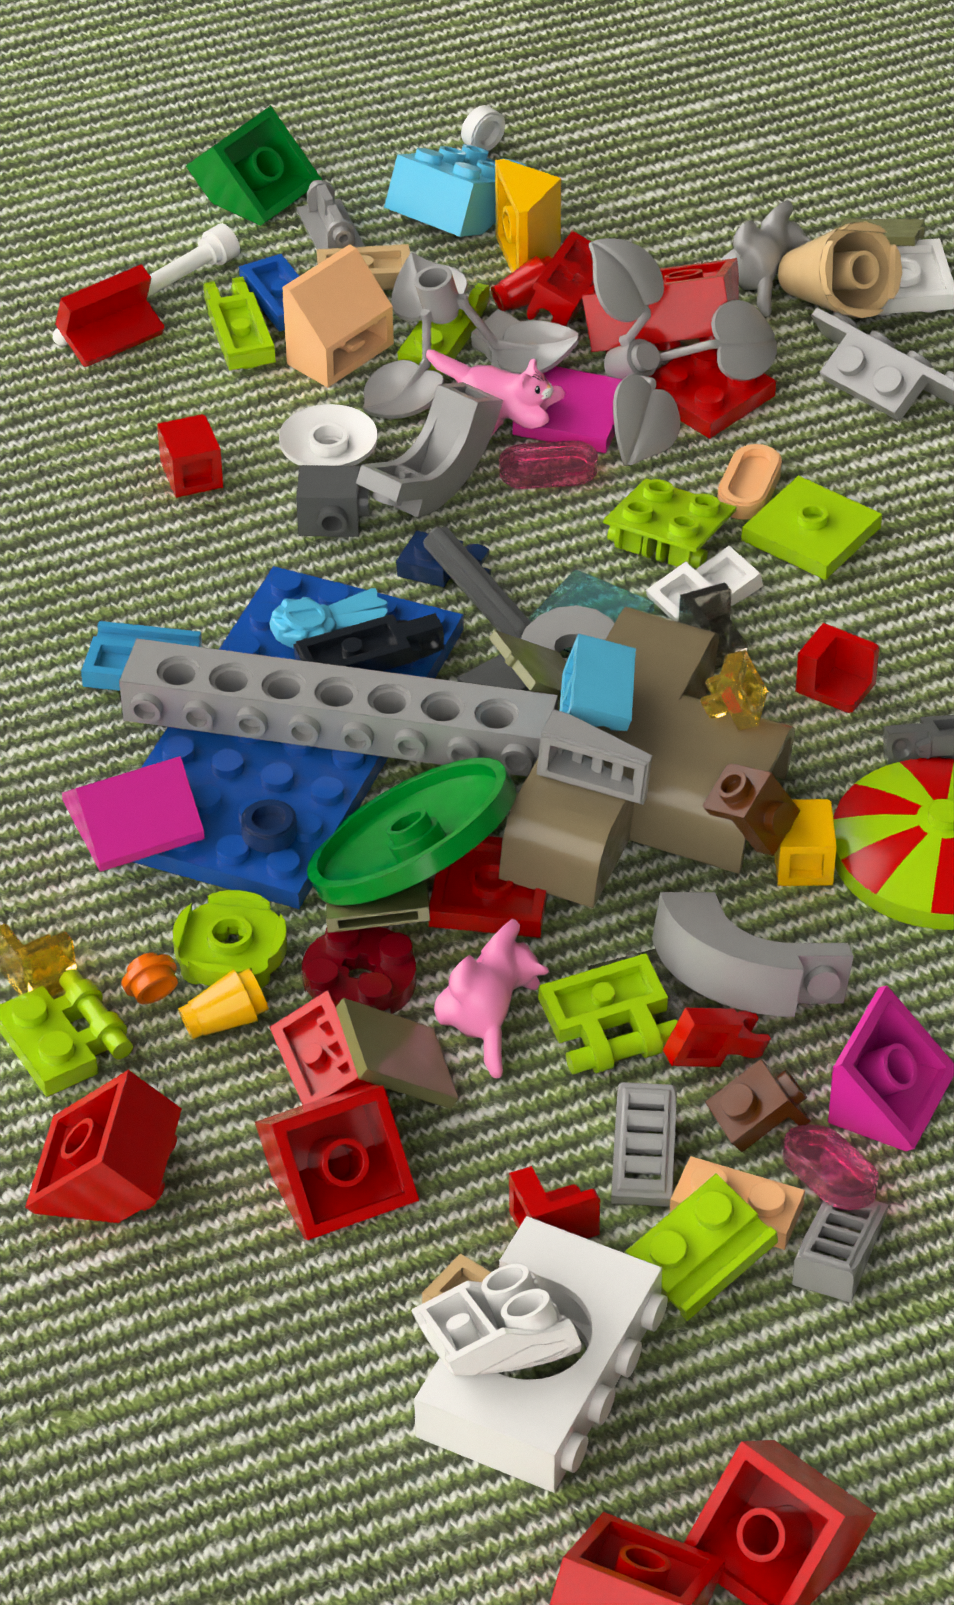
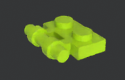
M647 953L539 985L538 1000L558 1043L581 1037L585 1047L566 1052L565 1054L566 1062L572 1075L593 1069L595 1073L613 1069L614 1062L641 1054L644 1058L663 1053V1047L678 1022L674 1019L656 1025L652 1015L667 1011L668 996ZM630 1023L634 1032L607 1040L603 1030Z
M76 969L67 970L61 975L59 983L66 992L61 997L53 1000L42 985L0 1004V1033L46 1097L97 1075L98 1066L95 1055L108 1050L113 1058L123 1059L133 1050V1044L126 1036V1024L117 1013L106 1009L102 1003V992L92 980L84 979ZM84 1017L90 1026L77 1032L71 1022Z

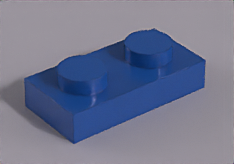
M282 254L239 266V275L244 277L249 292L254 293L259 307L279 332L285 330L282 287L299 277L297 272Z

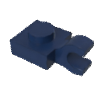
M416 531L396 560L397 576L445 587L451 577L425 549L423 544L424 539L429 533ZM469 544L465 547L482 566L489 555V549L480 544ZM484 568L491 575V569Z

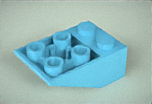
M467 144L462 146V150L440 146L439 152L427 148H417L416 153L398 154L384 208L459 237L484 234L496 223L495 160L487 158L489 153L487 150ZM506 159V160H509V161H512V162H515V163H518V164H521V165L526 166L525 164L520 163V162H518V161Z

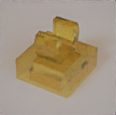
M746 650L727 654L721 674L712 676L705 682L711 695L701 697L700 702L709 718H719L730 713L738 730L759 726L768 690Z

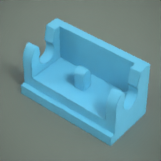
M578 633L562 673L559 711L575 716L595 727L605 726L611 730L627 731L632 721L636 648Z

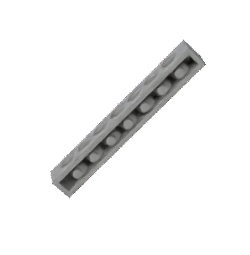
M138 638L134 643L119 680L123 721L441 765L470 758H492L501 762L508 774L527 777L539 756L541 731L553 709L558 710V695Z

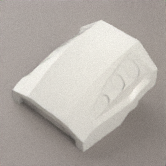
M523 1264L502 1266L487 1275L483 1282L466 1281L411 1310L426 1339L446 1368L454 1376L492 1374L551 1363L580 1352L582 1346L571 1320L566 1319L564 1314L560 1315L556 1304L552 1303L548 1292L540 1288L534 1274L530 1273L528 1267Z

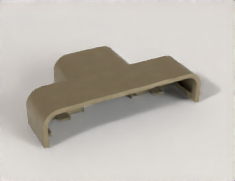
M625 607L605 640L636 648L632 721L627 731L611 730L605 726H598L597 728L653 755L647 799L644 805L537 775V759L515 798L506 823L501 849L498 879L510 880L514 884L534 890L535 887L546 890V894L594 908L629 840L739 874L743 867L747 839L732 820L709 815L704 809L703 803L725 767L730 763L768 771L775 777L785 779L789 771L795 728L703 700L714 678L719 644L718 633ZM604 761V766L612 770L613 763ZM624 766L623 776L633 780L634 769Z

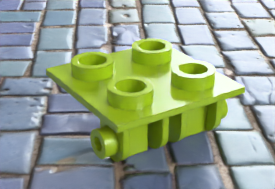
M645 478L603 519V523L610 525L607 539L614 542L615 548L639 555L642 553V556L650 558L656 549V561L663 563L668 557V564L678 567L686 561L691 567L698 568L707 561L708 551L701 549V547L736 512L737 507L720 502L717 497L710 494H694L675 488L670 482L665 480Z

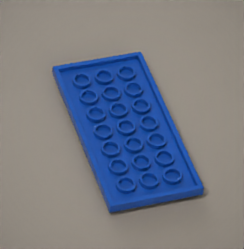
M273 566L219 650L296 660L294 649L277 641L269 625L272 612L281 605L284 599L309 597L320 605L325 604L328 606L366 591V589ZM377 593V597L388 602L386 608L387 615L393 614L396 620L409 621L436 613L444 629V650L383 672L436 678L464 630L463 614ZM167 727L141 768L181 756L203 826L205 839L136 860L133 863L229 890L255 893L268 901L300 909L313 887L307 875L308 864L313 853L335 833L347 817L359 809L389 757ZM268 799L287 803L294 809L297 817V837L295 841L286 849L272 853L259 852L246 845L242 838L241 816L244 810L255 802Z

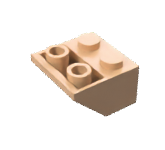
M349 244L282 287L287 365L325 387H330L394 344L393 306L356 247Z

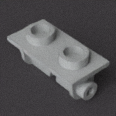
M322 180L313 181L307 191V205L296 207L315 248H344L349 244L354 247H365L341 199H335L332 185Z

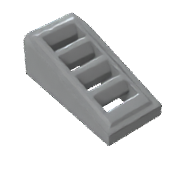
M553 709L541 731L537 775L644 805L647 799L653 755L575 716ZM604 761L613 763L612 770L604 766ZM624 766L634 769L633 780L623 776Z
M623 1082L618 1085L611 1204L670 1207L673 1190L677 1088L674 1085ZM628 1130L663 1132V1134L628 1132ZM626 1153L662 1155V1157L626 1155ZM625 1173L661 1175V1180L625 1178Z
M830 1188L795 1257L792 1285L851 1303L887 1215L888 1204ZM837 1209L867 1218V1220L837 1211ZM834 1222L840 1225L851 1227L857 1230H861V1232L857 1233L847 1229L836 1227L831 1225V1223ZM828 1237V1238H832V1239H835V1240H838V1241H842V1242H845V1243H849V1244L854 1245V1247H850V1246H847V1245H844V1244H840V1243H837V1242H833V1241L827 1240V1239H825V1238ZM822 1251L835 1256H839L847 1259V1261L820 1254L819 1252Z

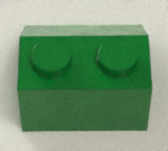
M271 105L186 165L212 204L260 226L304 195L313 181L322 180Z

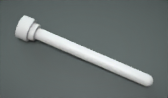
M223 223L204 232L197 248L150 274L152 279L147 298L207 263L210 265L216 263L223 265L240 254V245L234 232ZM57 328L53 332V341L59 346L68 345Z

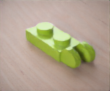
M244 277L232 278V296L226 297L220 296L219 289L214 281L204 283L203 290L208 315L229 371L242 368L251 369L259 365L276 363L273 341L253 292H249Z
M477 283L468 297L469 304L479 317L482 316L483 311L487 307L491 292L489 285ZM462 309L458 310L457 317L449 323L436 324L431 322V350L455 359L471 337V333L477 327ZM422 320L418 322L397 351L398 361L409 360L417 365L421 362ZM432 364L428 369L439 372L442 376L444 375L443 372L437 370Z

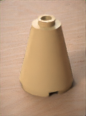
M866 221L851 222L787 252L782 257L778 266V280L782 289L789 295L842 315L844 314L847 317L866 318L876 316L883 311L880 309L887 301L894 299L899 291L902 277L900 252L896 244H890L887 237L883 234L887 232L881 226Z

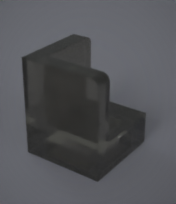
M720 583L681 594L679 600V622L718 633L719 644L715 669L747 661L748 644L730 620L732 591L727 583Z

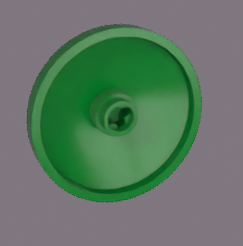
M492 758L459 760L418 774L380 794L347 817L335 833L315 850L308 864L307 875L320 898L324 902L333 905L346 906L366 903L405 890L452 865L488 837L512 808L516 798V786L504 765Z

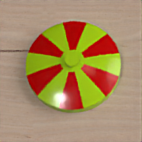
M910 759L874 770L851 786L841 798L833 817L837 846L835 868L838 875L857 898L889 918L923 928L954 930V759Z

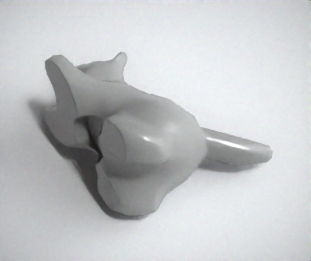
M789 200L775 207L761 222L760 229L752 220L742 224L733 237L734 249L722 258V260L737 258L739 287L743 290H757L756 305L764 317L771 315L773 280L778 272V266L782 257L787 252L812 241V239L805 235L798 223L789 221L794 207Z

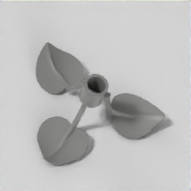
M615 238L597 239L589 243V248L593 259L594 288L600 305L611 318L618 321L632 322L637 319L628 333L619 337L621 345L609 350L604 359V368L607 376L622 379L614 394V427L623 465L630 466L666 451L674 444L679 434L680 415L675 400L667 391L655 389L656 380L648 377L656 371L659 363L710 349H717L718 367L725 376L738 381L750 380L762 375L771 367L777 354V342L774 339L775 334L762 313L752 304L743 300L728 301L720 305L715 311L711 322L714 340L659 353L657 347L651 342L644 339L635 340L637 334L651 317L648 305L658 302L663 296L664 283L660 268L645 249L630 241Z
M411 252L397 276L392 292L391 304L394 313L400 319L408 322L422 320V360L419 365L409 360H399L378 368L365 385L363 410L368 415L374 417L398 419L421 413L432 405L437 385L444 384V380L439 372L428 370L431 362L426 358V352L431 350V322L436 324L449 323L457 317L459 309L466 313L493 349L501 350L497 357L499 367L512 373H523L533 358L537 361V369L545 373L551 370L578 345L580 336L575 330L560 324L541 320H528L510 325L504 332L503 340H500L494 336L469 304L466 295L468 282L462 272L447 265L428 261Z

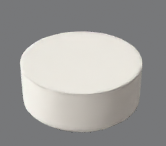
M482 105L475 108L463 123L461 130L463 142L487 151L493 149L500 142L504 134L505 119L501 113L490 106Z

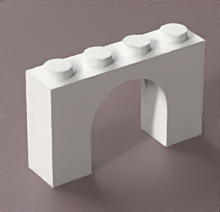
M526 1216L500 1258L499 1268L509 1264H523L527 1266L530 1273L532 1272L536 1277L540 1288L548 1292L552 1303L556 1304L560 1315L564 1314L566 1319L571 1320L578 1336L585 1343L587 1350L567 1370L551 1377L528 1380L511 1378L499 1373L454 1376L439 1358L414 1398L415 1436L555 1493L566 1471L575 1473L580 1467L587 1450V1435L594 1422L602 1425L607 1419L615 1398V1385L621 1375L628 1378L633 1373L641 1354L642 1343L640 1341L647 1329L654 1332L659 1327L666 1311L668 1298L661 1294L662 1267Z

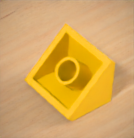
M506 159L495 160L496 238L512 273L534 256L543 258L548 255L553 258L560 248L561 178Z

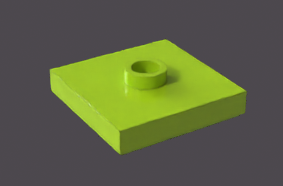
M798 475L742 527L741 541L826 580L881 528L882 513Z

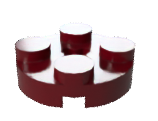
M326 927L325 934L318 937L308 947L303 957L302 981L304 990L311 995L312 1000L328 990L339 1003L343 998L382 1011L390 1008V1013L394 1014L410 1001L416 988V961L413 955L411 939L407 935L395 933L383 927L328 933ZM354 969H367L371 971V973L363 972L359 978L350 977V971Z

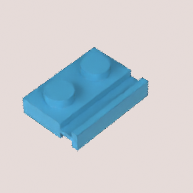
M99 621L97 636H93L81 669L82 685L89 688L120 691L119 680L137 638L202 647L201 632Z

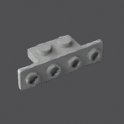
M816 308L812 313L811 317L821 333L826 338L839 344L819 372L824 381L899 422L922 390L954 406V372L947 371L944 375L932 369V364L922 355L914 351H909L907 355L898 351L887 337L877 331H871L869 335L857 329L856 323L844 314L834 312L831 315L820 308Z

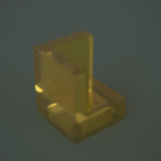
M4 923L0 925L1 973L19 996L42 985L51 996L64 991L59 983L61 975L70 969L77 970L73 939L64 931L52 937L50 934H47L23 945L10 927Z

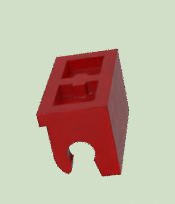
M573 230L532 287L535 293L527 308L529 320H533L539 313V309L542 308L552 314V323L569 327L583 307L582 295L594 283L593 259L589 248L590 240Z

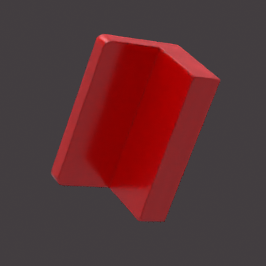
M142 264L60 299L55 325L83 366L88 367L163 334L164 324L147 301L152 278Z

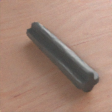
M448 527L433 528L423 541L425 549L497 631L521 639L525 628L531 621Z

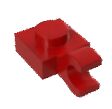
M685 1007L663 1051L671 1066L721 1067L727 1055H741L747 1058L761 1057L771 1038L768 1034L752 1033L759 1019L757 1013L748 1011L736 1012L735 1009Z

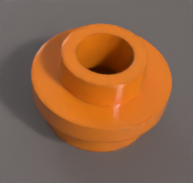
M153 952L143 954L128 965L127 973L123 977L121 985L126 994L135 997L139 1004L154 1003L169 995L178 984V979L175 975L177 966L170 955H157Z

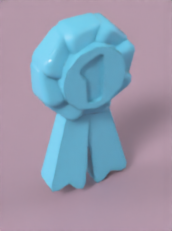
M376 588L368 589L328 606L325 604L320 605L309 597L284 599L281 605L272 612L269 625L277 641L294 649L293 644H296V641L387 616L386 608L388 602L377 597Z

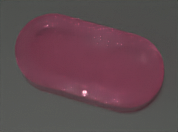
M575 440L517 444L506 448L499 457L500 478L507 485L518 489L582 485L591 481L598 471V454L595 448L588 443Z
M813 1124L800 1125L786 1133L783 1146L784 1163L823 1201L833 1207L845 1210L864 1208L874 1202L877 1196L879 1173L840 1134L828 1127Z

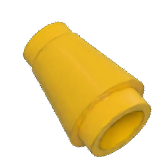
M249 968L238 974L234 969L191 999L188 1004L178 1008L181 1019L192 1039L258 1022L257 1015L269 1010L264 994Z

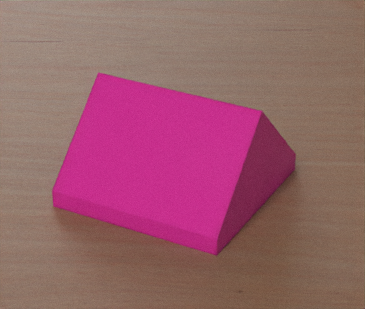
M181 756L62 792L63 802L100 872L205 839L203 826Z
M888 985L878 988L833 1066L828 1123L900 1150L909 1151L915 1149L954 1077V1063Z

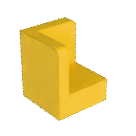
M792 799L799 808L800 813L795 819L791 830L786 834L774 854L777 886L833 885L837 846L831 801L828 799Z

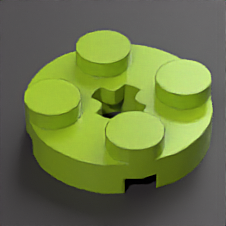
M241 890L218 891L207 895L208 903L198 906L193 911L191 903L180 912L173 926V946L175 958L180 965L181 975L188 983L211 986L233 969L238 974L249 968L260 988H263L269 983L270 974L281 965L287 952L286 922L281 913L278 916L273 912L270 902L258 894ZM230 934L238 935L239 941L235 943L219 942L225 941Z

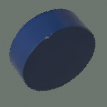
M272 799L261 800L251 804L244 810L241 816L242 838L250 848L259 852L272 853L286 849L297 837V817L294 809L285 802Z

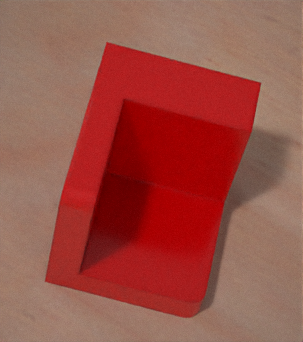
M200 414L157 423L160 461L176 498L224 488L221 449L205 415Z
M823 623L798 652L795 692L846 713L854 712L876 684L879 646L874 642Z
M532 1166L509 1173V1212L518 1229L526 1216L586 1239L600 1235V1198L595 1189L581 1192L577 1185L572 1184L545 1192Z

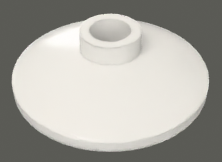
M322 404L302 409L291 415L283 423L279 432V445L283 454L299 466H354L372 454L378 440L376 425L368 415L358 409L337 404Z

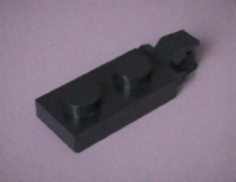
M436 613L409 621L396 620L394 615L391 614L296 641V644H293L294 656L296 660L385 671L412 663V661L415 662L444 650V629Z

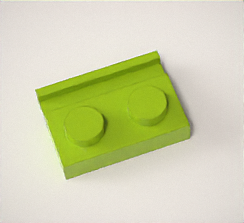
M715 1173L625 1251V1254L662 1267L661 1294L667 1296L668 1303L671 1302L681 1312V1316L688 1321L778 1243L777 1232L760 1220L758 1213Z

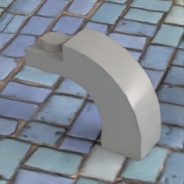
M464 382L438 384L425 425L413 445L402 456L393 461L362 464L356 484L373 491L372 497L378 502L394 506L417 518L434 512L458 492L477 466L494 431L503 400Z
M660 892L652 935L653 944L665 967L678 980L695 992L736 1009L780 1017H795L797 1004L844 1003L854 957L848 943H784L766 940L749 934L734 925L724 914L715 892Z

